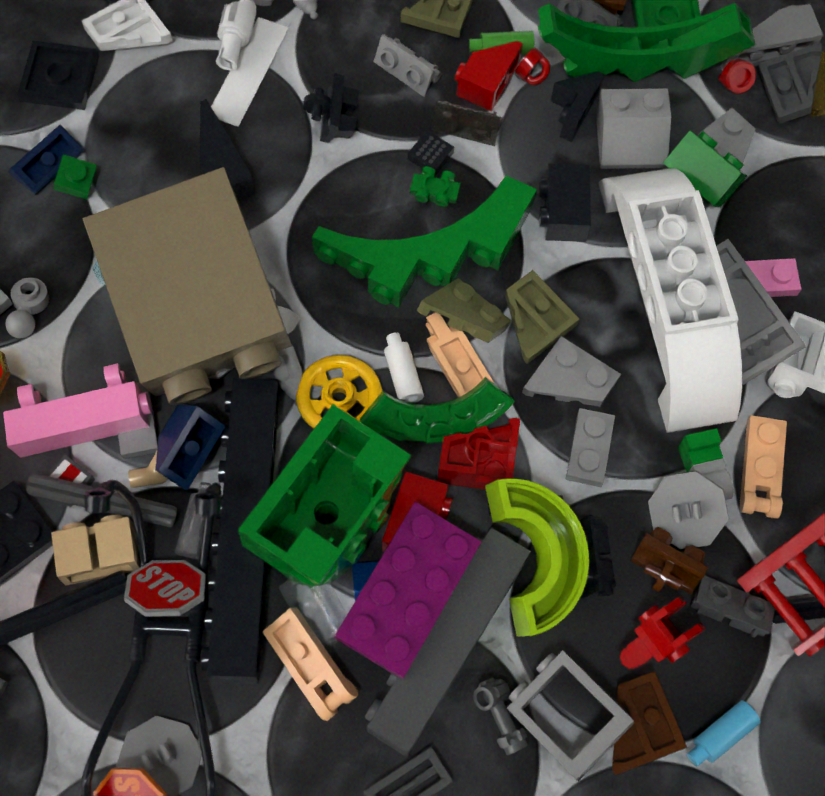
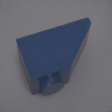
M178 404L159 435L155 471L184 490H188L224 430L225 425L198 406Z

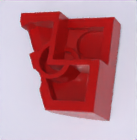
M511 418L508 424L488 429L487 425L475 428L468 434L456 433L445 436L443 438L439 463L438 482L486 490L485 485L493 481L513 479L520 418Z

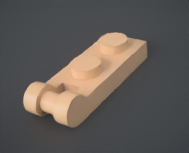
M750 415L747 419L740 513L753 514L756 511L765 513L766 517L779 519L783 505L781 493L787 421ZM755 490L767 492L766 498L757 497Z
M297 607L289 608L263 631V634L305 697L323 720H330L338 713L337 708L341 704H349L358 696L355 686L344 677ZM326 682H328L333 690L328 696L320 688Z

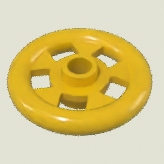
M330 355L315 361L303 372L296 394V404L302 418L313 429L323 418L321 417L325 408L329 410L332 404L349 414L347 411L352 409L356 402H359L365 407L355 417V419L360 421L361 416L382 392V386L374 370L364 361L349 355ZM333 369H342L343 378L328 380L326 372ZM358 377H361L367 386L361 392H357L355 385L351 382ZM312 386L323 387L321 390V400L310 399ZM341 392L346 397L342 401H336L333 399V395Z

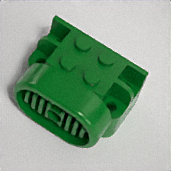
M332 404L238 529L242 546L295 583L309 587H319L339 579L349 570L352 564L355 565L364 553L369 540L374 533H378L389 516L386 511L390 506L392 492L399 484L402 470L411 459V455ZM323 514H330L337 520L332 524L324 525L319 523L317 518Z

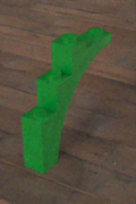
M550 3L538 9L540 24L538 25L539 34L545 43H550L565 58L563 66L570 77L582 76L598 71L607 75L618 70L620 74L624 73L633 82H636L668 67L669 70H674L683 79H686L756 45L750 17L736 3L683 22L637 28L612 27L585 22L564 13Z
M506 175L493 194L474 212L461 220L427 235L400 240H370L346 236L318 226L312 236L313 251L321 261L331 265L335 263L344 267L356 278H367L368 293L377 302L384 305L392 304L399 308L418 275L422 276L431 285H441L444 287L454 281L467 256L482 267H491L499 270L533 208L537 189Z

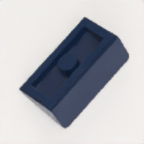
M60 124L13 165L8 172L35 195L57 175L63 154L76 158L84 149Z

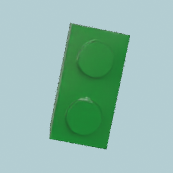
M689 130L663 164L668 168H676L683 172L695 190H699L701 196L713 206L721 208L747 177L740 170L744 164L728 152L723 156L714 149L718 142L704 131L698 135Z

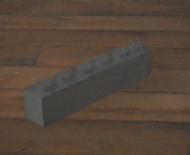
M493 528L489 530L486 537L479 534L476 538L481 541L480 546L405 677L400 679L391 673L386 682L391 689L384 700L378 697L375 699L365 716L370 721L367 725V732L406 757L409 756L531 553L528 549Z

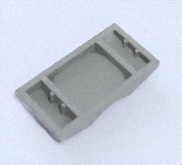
M727 239L716 247L739 319L737 326L741 348L742 385L806 348V346L736 248Z

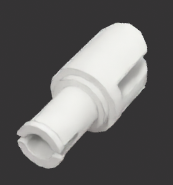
M239 0V2L235 1L224 5L217 31L222 43L216 59V64L222 69H236L240 49L249 43L256 16V5L252 0Z

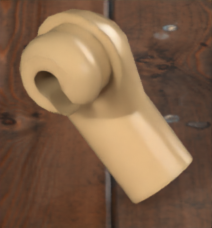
M157 450L148 467L128 471L131 488L162 484L168 480L155 471Z

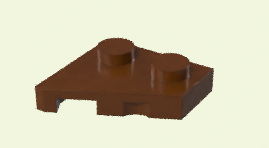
M655 671L618 685L617 704L634 720V724L614 744L612 770L615 776L687 748Z

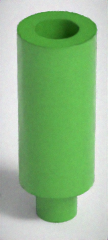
M534 32L481 33L480 39H469V52L519 41L523 43L521 55H527L532 48H535Z

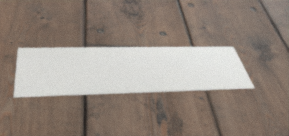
M259 17L257 18L252 28L249 43L242 47L239 53L236 69L232 68L211 106L220 121L239 127L289 27Z

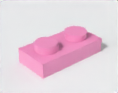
M795 258L745 261L770 297L797 296L801 291Z

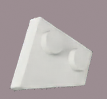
M120 0L82 20L84 29L100 51L161 45L172 42L171 33L146 0Z

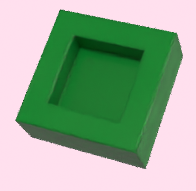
M63 154L53 190L87 200L97 164Z

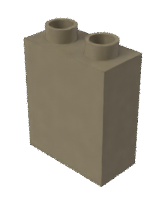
M224 167L82 218L140 384L155 397L166 394L170 405L187 403L208 394L212 390L208 377L236 367L239 378L248 379L268 373L282 364L278 351L289 348L292 344L236 194Z

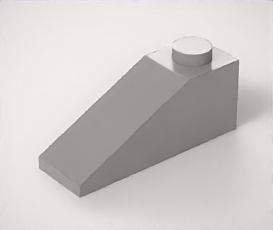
M811 4L790 5L779 9L752 29L755 46L723 60L720 67L723 71L726 64L734 59H742L750 62L753 66H757L758 63L820 43L823 33Z

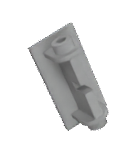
M384 34L381 35L374 63L422 96H426L430 82L435 84L442 75V72L438 70L439 67L436 64H431L421 56L419 58L416 57L415 52L400 43L401 41L398 38L392 39Z

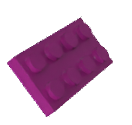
M414 502L333 638L400 679H403L480 546L481 541L419 503Z

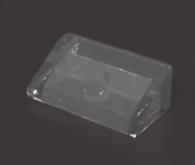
M289 579L278 587L289 607L298 608L325 649L338 642L333 637L347 616V612L330 583L319 587H309Z

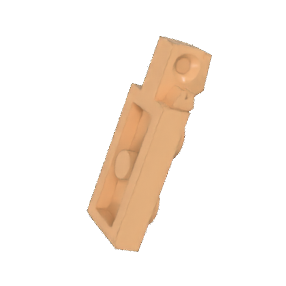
M436 312L426 317L427 323L425 325L431 334V337L427 338L429 349L457 397L472 390L485 377L493 382L463 331L448 327L441 314Z

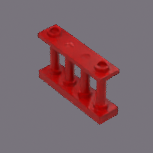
M825 512L736 579L746 593L752 589L757 594L762 592L800 639L791 647L797 656L805 652L809 657L825 646V622L812 630L773 583L776 579L772 574L783 565L788 570L793 569L825 608V583L805 560L807 555L803 552L813 542H816L819 546H825Z

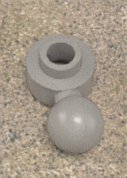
M37 278L21 279L11 289V298L17 310L8 315L5 325L8 333L15 338H26L33 333L35 320L32 315L43 311L49 303L46 285Z

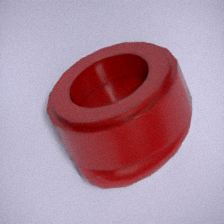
M532 48L514 72L522 81L535 86L541 84L548 77L550 62L537 48ZM540 63L542 65L541 73L537 77L531 76L530 73Z
M734 59L726 64L718 79L727 90L737 94L745 93L755 82L756 70L750 62Z

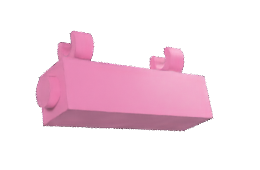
M118 363L104 367L107 388L41 403L40 392L34 391L32 384L17 387L21 408L3 412L7 447L22 458L115 436L122 432L149 427L147 414H152V403L148 392L143 393L135 381L127 383L124 370L120 371Z

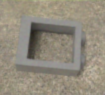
M562 651L558 656L554 653L549 654L536 668L540 674L530 684L526 681L522 682L510 694L508 698L512 703L507 709L579 781L634 724V720ZM564 667L614 716L573 760L523 711Z

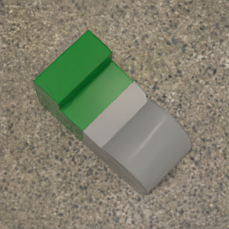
M717 428L685 435L678 446V450L686 472L698 471L723 488L725 500L732 499L734 493L733 483L729 472L725 468L726 463L719 446L722 441Z

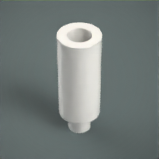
M391 333L386 336L388 346L384 349L397 398L408 403H416L424 398V393L409 344L402 342L399 333Z

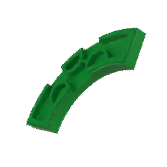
M485 377L466 394L439 404L423 405L408 403L382 391L361 416L360 421L370 429L400 441L441 443L445 436L456 433L468 434L475 428L491 424L504 414L515 401Z

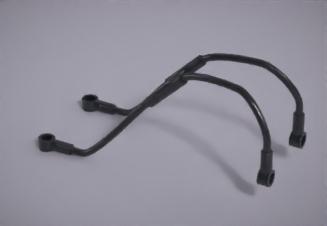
M108 480L101 483L96 490L85 492V511L89 513L109 511L111 509L110 498L114 491L123 497L130 507L133 516L140 567L147 564L149 558L142 511L131 491L117 480ZM217 482L208 486L204 493L195 495V514L204 516L198 569L205 573L206 576L214 515L220 513V496L222 492L221 485ZM205 595L204 601L190 609L189 621L150 620V617H145L135 610L129 654L131 667L103 722L87 759L81 779V796H92V777L111 729L139 674L141 663L145 660L148 636L187 637L184 662L187 664V678L203 758L206 796H216L213 755L196 671V665L200 662L207 599Z

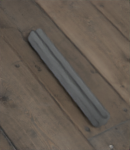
M36 473L30 475L26 486V491L29 495L85 507V492L97 489L96 487ZM114 492L110 498L111 509L106 513L122 515L123 517L133 519L127 502L120 494ZM135 497L140 505L144 522L173 527L177 516V508L175 506Z

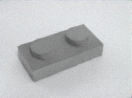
M579 408L565 480L602 487L615 415Z

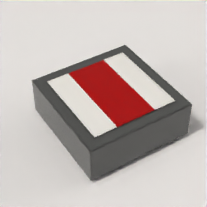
M65 454L46 475L90 486L95 480L93 475ZM65 503L70 508L73 506L72 504Z

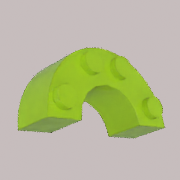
M499 479L485 485L492 522L508 523L520 528L531 539L536 551L537 569L532 582L522 593L509 598L516 636H533L547 631L560 623L579 601L587 581L589 569L587 540L575 513L553 491L528 480Z

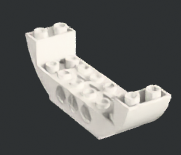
M676 168L602 179L598 185L606 213L619 212L665 376L666 385L658 398L667 433L737 421L742 394V361L737 326L739 319L699 190L696 191L685 174Z

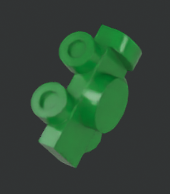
M428 166L423 167L421 174L414 173L410 194L415 195L417 201L425 203L429 200L441 207L448 206L449 202L456 204L460 183L454 182L455 174L453 172L443 171L441 179L435 178V169Z

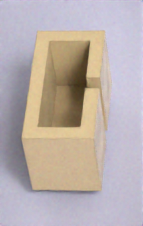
M109 515L103 517L99 523H95L92 527H87L85 523L76 522L64 525L60 531L51 532L56 575L65 586L101 579L118 571L130 573L140 568L135 528L129 517L123 518L122 515Z

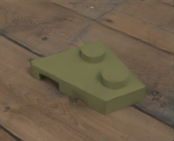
M420 0L410 9L405 7L402 10L400 22L460 38L473 0Z
M533 270L506 289V301L522 357L526 364L530 363L579 323L580 319Z
M459 278L423 299L417 309L424 316H427L431 310L448 317V326L459 331L468 332L473 337L487 343L505 332L512 321L497 306L490 304L476 293L472 286L461 281Z

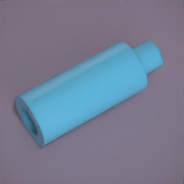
M739 701L693 740L696 747L687 753V757L696 767L706 759L714 763L761 723L758 714L747 702Z

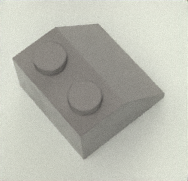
M601 89L595 111L600 169L667 168L663 162L669 154L671 128L668 89Z

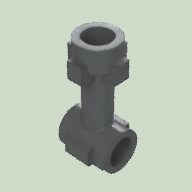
M492 677L478 684V688L473 693V700L479 709L484 711L490 709L502 735L496 740L500 748L504 749L506 755H510L528 746L525 739L527 735L524 728L516 729L504 703L510 696L508 684L502 679H494Z

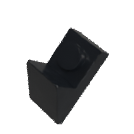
M598 71L560 80L554 84L551 102L563 107L559 117V122L563 124L560 134L561 138L570 142L573 141L600 93L605 74Z

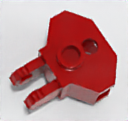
M683 597L676 598L661 609L655 605L638 618L641 625L634 631L639 637L628 644L626 648H623V651H620L621 665H624L629 670H634L646 664L652 658H655L658 663L668 658L672 664L690 651L687 643L696 638L706 628L702 623H698L681 635L670 621L669 617L687 604Z

